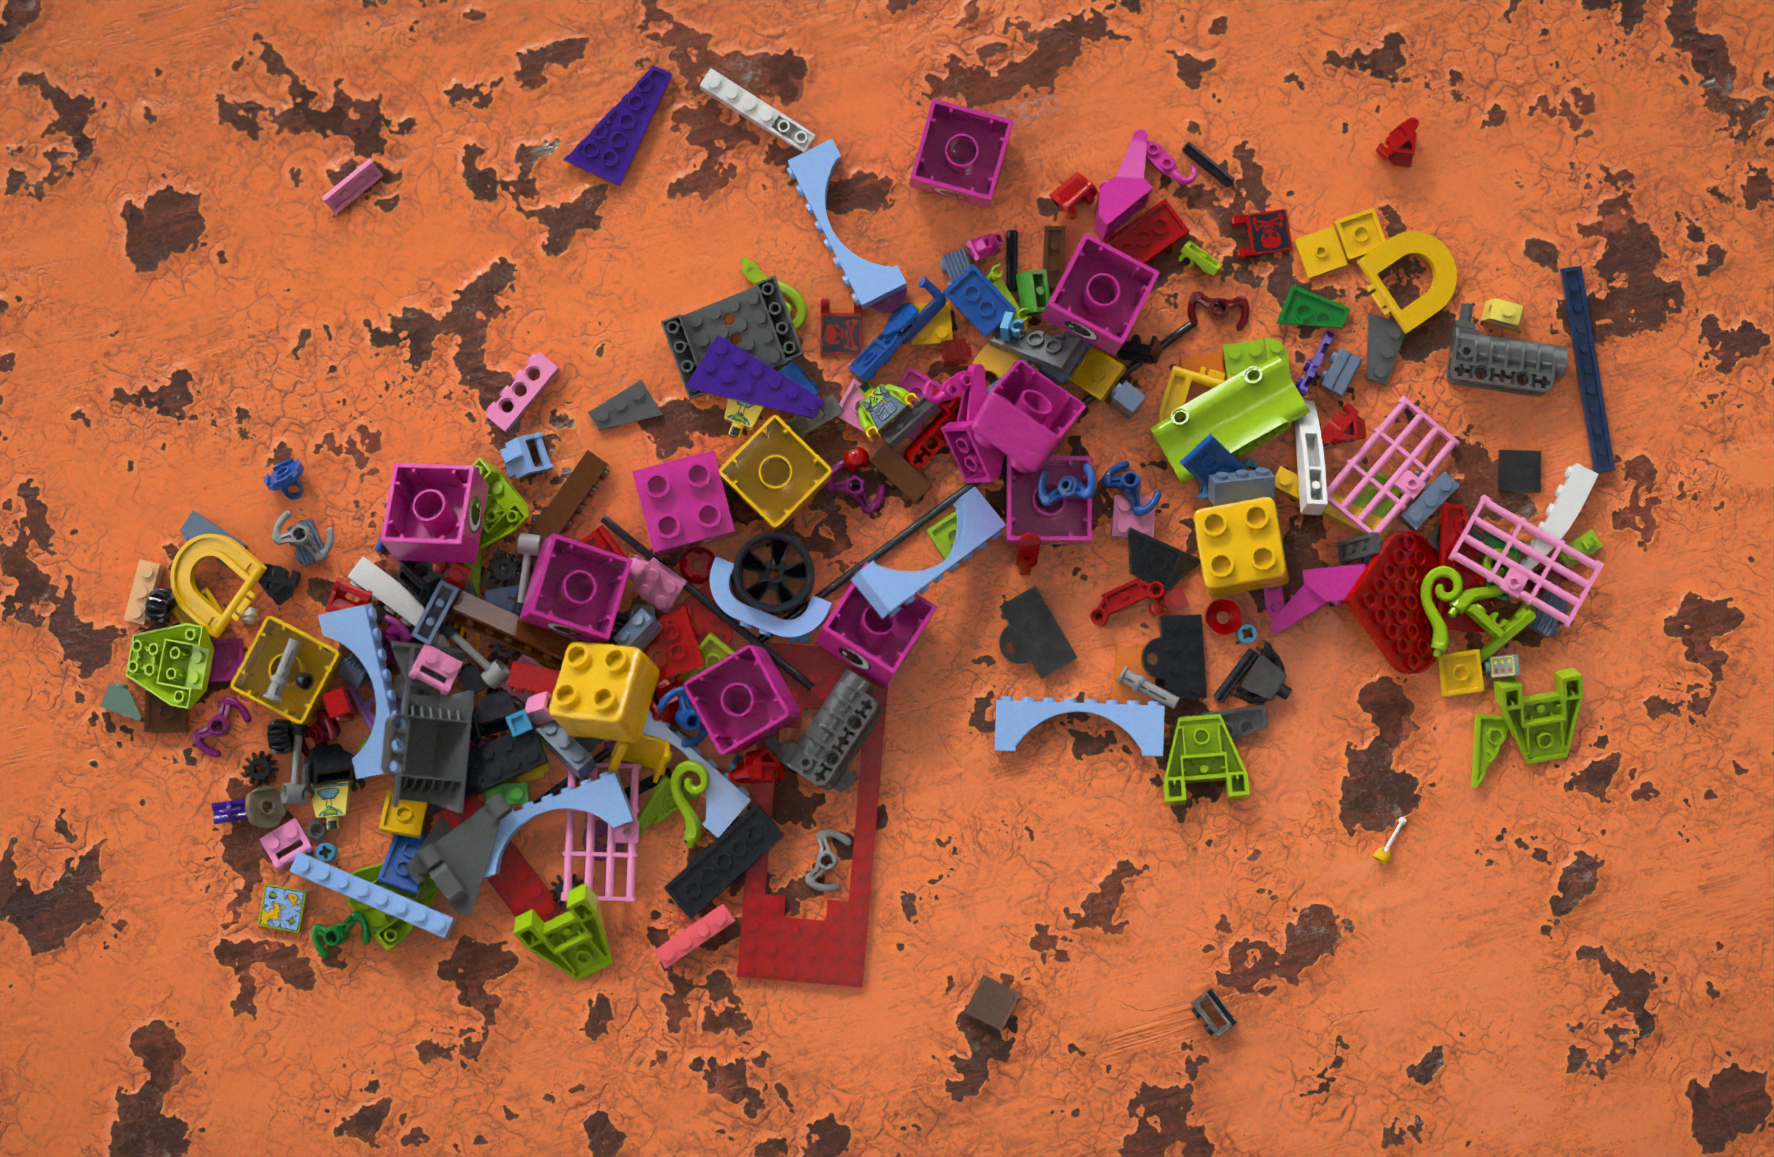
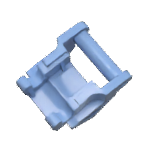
M542 432L517 437L505 443L506 448L500 449L509 479L514 478V476L519 479L554 468L553 463H550L542 439ZM528 442H535L543 466H535L529 451Z

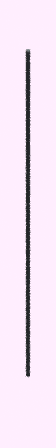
M1188 321L1160 342L1162 350L1194 328L1193 324ZM1133 361L1126 366L1127 369L1117 383L1145 363ZM1088 394L1080 401L1087 406L1097 398ZM1008 455L1004 456L1002 468L1006 466ZM982 482L967 483L814 596L821 599L826 598L853 578L866 562H875L954 504L963 494L974 486L977 487ZM811 598L783 619L792 620L800 617L806 611ZM771 633L770 637L761 634L757 638L764 643L775 634ZM606 748L593 757L594 762L601 763L611 755L613 748ZM568 776L533 801L534 804L541 802V797L552 793L553 796H556L561 792L560 790L568 787Z

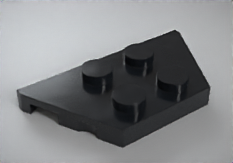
M1128 528L1129 574L1149 583L1160 582L1165 590L1169 591L1179 580L1187 576L1192 569L1201 564L1199 558L1133 528Z

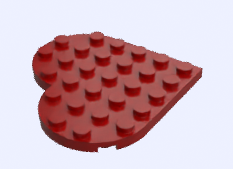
M1399 531L1386 538L1381 545V553L1374 555L1344 599L1387 662L1395 670L1403 674L1422 673L1429 669L1437 658L1433 656L1435 649L1431 647L1433 628L1422 606L1420 590L1428 572L1438 567V560L1428 540L1414 531ZM1437 580L1434 582L1431 592L1433 601L1436 597L1435 588Z

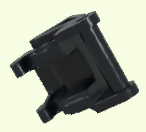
M264 564L267 569L258 582L277 605H282L294 596V590L298 588L301 580V573L293 570L291 577L288 578L289 571L286 568Z

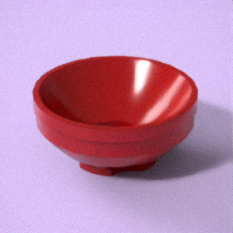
M699 546L688 549L682 555L679 563L682 576L693 584L707 583L710 581V572L715 556L705 547ZM696 558H700L704 562V567L699 571L694 570L691 566L692 561Z
M1229 598L1214 600L1205 611L1207 627L1211 632L1219 636H1228L1235 633L1243 621V613L1240 606ZM1223 611L1228 614L1229 620L1227 623L1221 624L1217 621V614Z

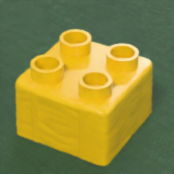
M773 415L723 464L719 474L725 483L769 526L775 530H780L830 481L832 470L779 416Z
M1263 497L1201 508L1194 513L1195 532L1203 580L1210 597L1277 587L1289 583L1278 510L1272 498Z
M268 616L265 618L230 686L236 692L255 700L293 722L308 725L314 719L316 712L323 702L322 694L327 693L339 672V663L343 659L344 654L278 618ZM292 638L302 643L287 677L288 686H285L280 703L263 695L267 693L270 686V677L275 675L288 639ZM307 672L314 677V682L310 689L303 690L296 685L295 677L298 673Z
M572 642L565 652L549 708L550 715L569 736L618 740L631 743L639 742L660 670L640 649L634 647Z

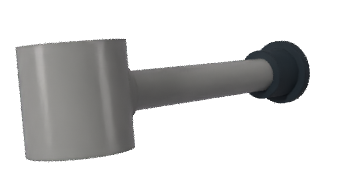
M521 532L519 534L517 553L524 555L518 598L511 612L521 613L527 594L532 556H538L541 535Z
M450 621L439 634L445 635L448 639L451 638L485 670L481 677L490 687L496 689L510 675L508 667L498 659L492 663L488 662L456 632L457 629L451 625L452 622Z
M291 724L293 726L292 735H294L291 783H283L281 801L283 804H305L308 791L304 792L305 799L303 800L301 793L304 789V784L299 783L302 738L305 735V727H308V725Z

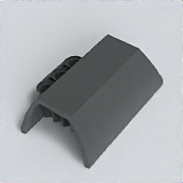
M404 684L400 714L390 715L385 721L381 759L383 773L394 776L392 806L399 807V799L428 802L456 813H463L474 691L468 690L446 696L410 694L411 684ZM396 718H398L401 721V726L399 729H396L394 727V721ZM395 739L399 743L397 750L392 748V742ZM393 760L397 764L394 772L390 769V763Z

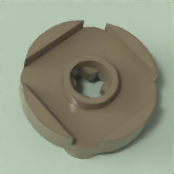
M262 786L255 788L246 795L245 811L251 825L259 828H271L277 826L282 817L285 816L287 806L282 803L281 793H278L275 790L276 788ZM264 801L266 805H269V809L266 812L262 809Z

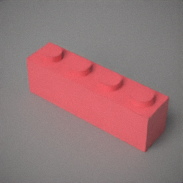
M723 903L654 950V953L666 969L736 920L725 903Z

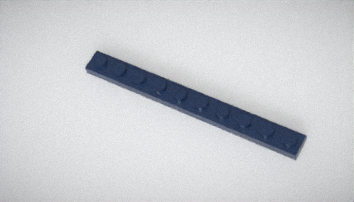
M1582 266L1560 269L1592 469L1596 473L1615 471Z

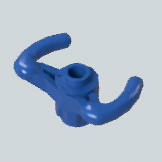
M1128 461L1119 462L1110 467L1104 474L1101 481L1103 486L1108 489H1117L1131 502V510L1134 515L1143 516L1149 513L1159 503L1162 495L1161 491L1156 490L1150 502L1145 506H1141L1139 497L1141 492L1140 476L1134 471H1128L1123 473L1122 477L1112 478L1115 473L1128 468L1130 465Z
M1086 463L1083 466L1088 479V486L1086 488L1081 480L1073 476H1064L1059 481L1058 488L1049 494L1046 493L1049 472L1043 471L1038 484L1041 503L1050 506L1061 499L1070 498L1074 500L1080 498L1090 499L1093 497L1096 488V478L1091 465Z
M680 686L672 689L662 697L657 705V710L662 712L671 699L676 696L678 697L679 710L675 715L676 723L687 731L700 729L699 734L695 737L681 742V746L687 748L700 743L709 733L698 713L690 705V700L684 687Z

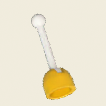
M1405 817L1399 818V824L1387 845L1375 851L1372 856L1374 859L1385 865L1388 864L1391 859L1389 848L1401 827L1407 823Z

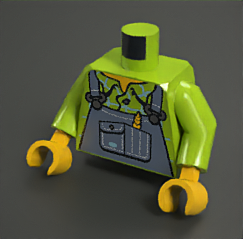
M868 381L860 385L858 390L865 398L859 402L858 416L860 425L869 441L873 442L871 437L874 434H877L880 438L879 431L907 408V404L913 409L912 401H920V399L914 393H909L905 389L891 384L885 386L880 384L875 389Z

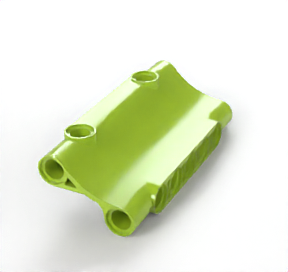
M1276 356L1258 367H1249L1175 409L1170 417L1150 427L1180 483L1183 485L1195 477L1181 465L1180 461L1209 434H1212L1233 456L1239 458L1290 428L1292 421L1300 419L1310 413L1280 357ZM1254 377H1259L1258 380L1251 381ZM1186 418L1184 422L1178 423L1180 419Z

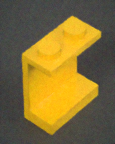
M643 734L639 742L636 743L617 740L611 753L608 770L617 772L621 761L641 764L644 767L655 769L653 782L657 783L660 775L664 776L666 763H670L672 751L669 750L670 742Z

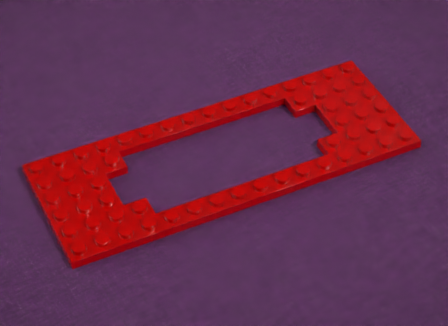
M766 642L769 648L815 684L814 688L809 691L774 662L800 711L799 718L784 728L801 729L802 708L820 710L846 668L876 688L871 697L882 705L883 713L862 745L849 901L828 900L826 921L784 917L786 896L765 894L769 851L766 852L746 870L737 977L862 987L888 687L885 688L820 646ZM859 722L856 725V729H859L861 727L862 722ZM780 730L770 736L779 741ZM766 738L757 743V749L765 743ZM774 771L772 782L761 781L758 784H753L752 807L759 804L771 820L776 771Z

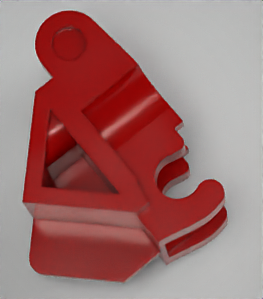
M1412 117L1401 123L1386 138L1385 145L1388 148L1383 143L1378 145V148L1375 150L1377 155L1385 162L1389 160L1393 166L1411 167L1416 147L1417 133L1415 130L1419 126V121Z
M1076 172L1067 181L1062 182L1060 180L1061 186L1049 196L1060 212L1064 211L1073 220L1077 216L1074 206L1082 199L1091 205L1098 191L1090 180Z
M1346 403L1342 408L1347 413V416H1344L1341 412L1338 415L1335 414L1321 432L1323 447L1328 446L1330 442L1342 444L1366 438L1365 421L1358 416L1359 412L1350 403Z
M338 577L325 611L332 612L369 604L373 598V592L370 590L367 592L344 582L342 578ZM347 592L360 597V600L354 602L347 599Z
M679 675L674 677L673 683L665 679L656 683L649 707L654 721L662 720L665 723L677 724L675 720L676 712L679 710L677 696L669 701L662 712L657 710V705L666 693L682 685V679Z
M762 744L757 750L747 752L735 765V769L728 772L727 777L730 782L740 784H758L761 781L768 783L773 781L774 771L778 774V780L784 779L785 770L784 765L776 759V756L766 744Z

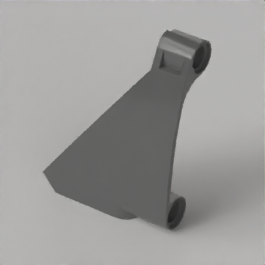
M502 793L492 797L478 812L437 842L426 846L418 853V856L429 870L430 876L458 914L472 915L500 821L513 811Z

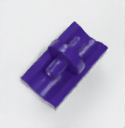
M246 799L212 803L214 824L248 820L245 811Z

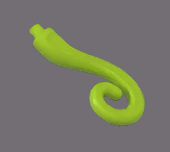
M747 256L740 260L744 266L741 271L752 284L756 285L757 282L770 278L762 273L755 261L750 262ZM777 280L782 294L787 296L796 307V317L792 321L796 330H799L807 318L806 303L796 289ZM785 301L788 311L791 313L793 308Z
M1502 548L1494 549L1499 553L1503 551ZM1508 551L1506 557L1518 563L1515 554ZM1485 555L1482 566L1492 571L1491 563L1494 559ZM1499 568L1496 575L1502 577L1505 569ZM1497 584L1462 591L1457 599L1449 603L1451 609L1447 614L1454 618L1458 613L1463 614L1474 601L1499 596L1505 592L1498 589L1499 586Z
M1438 566L1429 571L1422 582L1420 590L1422 606L1433 628L1431 647L1435 648L1433 656L1439 658L1442 657L1443 650L1447 651L1449 634L1447 626L1432 600L1433 584L1440 577H1447L1453 582V590L1451 592H1445L1442 584H1437L1435 588L1436 596L1445 602L1457 599L1463 587L1461 576L1455 569L1449 566Z
M688 760L680 763L674 769L671 775L670 788L673 799L685 821L684 839L687 841V847L695 848V843L699 842L701 838V824L699 817L683 793L681 781L686 772L696 773L700 777V785H694L692 778L687 777L684 780V787L690 794L700 795L708 789L710 776L707 769L701 763Z

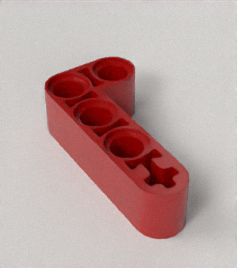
M941 386L934 389L932 396L939 392ZM959 397L937 403L942 411L904 452V459L915 468L925 466L947 442L940 428L944 422L957 421L958 415L955 416V410L960 407L961 399ZM933 437L932 444L930 446H927V440Z

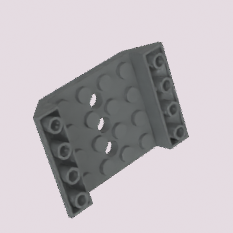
M776 276L757 282L755 287L688 314H678L661 321L684 386H686L717 335L733 344L732 336L735 333H739L742 336V341L736 346L773 369L788 364L804 354ZM728 314L734 315L735 321L732 325L725 323V317ZM686 389L689 399L709 395L700 391Z

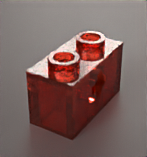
M966 338L941 341L940 348L944 367L968 364L969 358L972 357L970 342L966 343Z

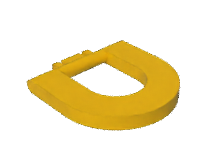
M1408 231L1397 234L1356 261L1371 283L1365 289L1367 292L1375 290L1370 295L1379 309L1386 306L1381 313L1385 316L1390 312L1404 334L1440 311L1449 302L1456 288L1457 269L1452 254L1439 239L1428 233ZM1414 254L1421 256L1429 263L1433 272L1431 287L1425 294L1401 310L1378 276V273L1404 255Z
M1173 365L1160 408L1159 422L1170 417L1175 409L1185 404L1191 382L1214 388L1225 382L1224 377L1226 373L1209 369L1208 375H1205L1206 367L1203 366L1200 368V373ZM1228 374L1227 380H1229L1230 378H1232V377H1234V376Z
M203 534L190 539L177 552L170 573L171 589L181 609L200 626H206L209 634L219 638L232 618L235 621H239L242 618L237 612L244 615L253 601L248 596L252 599L256 598L257 594L252 589L267 567L234 539L221 534ZM210 556L221 559L245 580L223 613L199 592L195 583V573L198 565L202 560Z

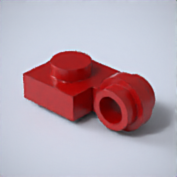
M448 562L431 563L433 571L439 574H443L444 571L447 572L444 580L461 589H465L473 572V569L461 563L452 562L450 567L447 566Z
M1180 586L1165 593L1163 598L1165 603L1161 604L1159 600L1148 605L1150 608L1148 611L1155 617L1164 613V608L1167 607L1169 613L1172 614L1188 607L1189 603Z

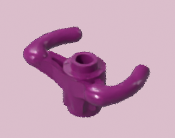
M844 460L836 463L831 468V479L824 488L829 493L841 491L860 503L863 513L873 514L883 503L886 495V484H879L875 501L869 503L865 494V482L858 476L854 475L846 481L834 483L835 475L845 467ZM857 484L859 490L854 492L851 490V486Z
M390 615L384 617V621L391 625L382 632L381 639L387 655L386 666L392 664L394 658L390 641L410 643L412 640L408 626Z
M230 696L221 700L219 712L212 717L207 726L195 730L192 735L195 745L209 756L218 758L221 756V752L207 746L203 742V738L212 735L224 737L229 734L231 730V722L228 719L230 707H235L241 713L246 723L252 720L244 704ZM219 723H223V725H221L223 726L222 730L218 729Z

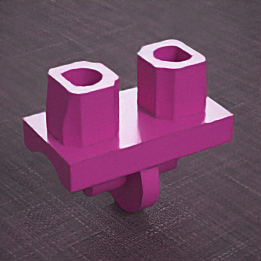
M998 232L993 235L990 233L969 240L966 244L969 247L971 258L978 261L1001 252L999 246L1004 244V240Z

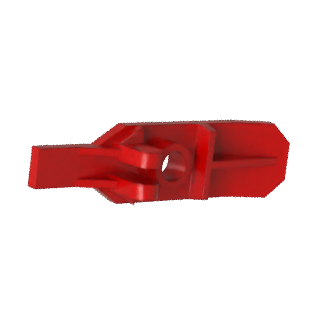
M1024 534L1019 537L1016 564L1020 566V575H1030L1031 568L1037 565L1041 538L1036 534Z

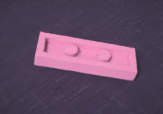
M369 158L321 198L336 215L384 175Z

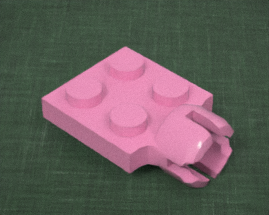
M635 554L631 558L632 564L627 577L634 583L632 590L667 614L687 583V580L653 557L649 562Z

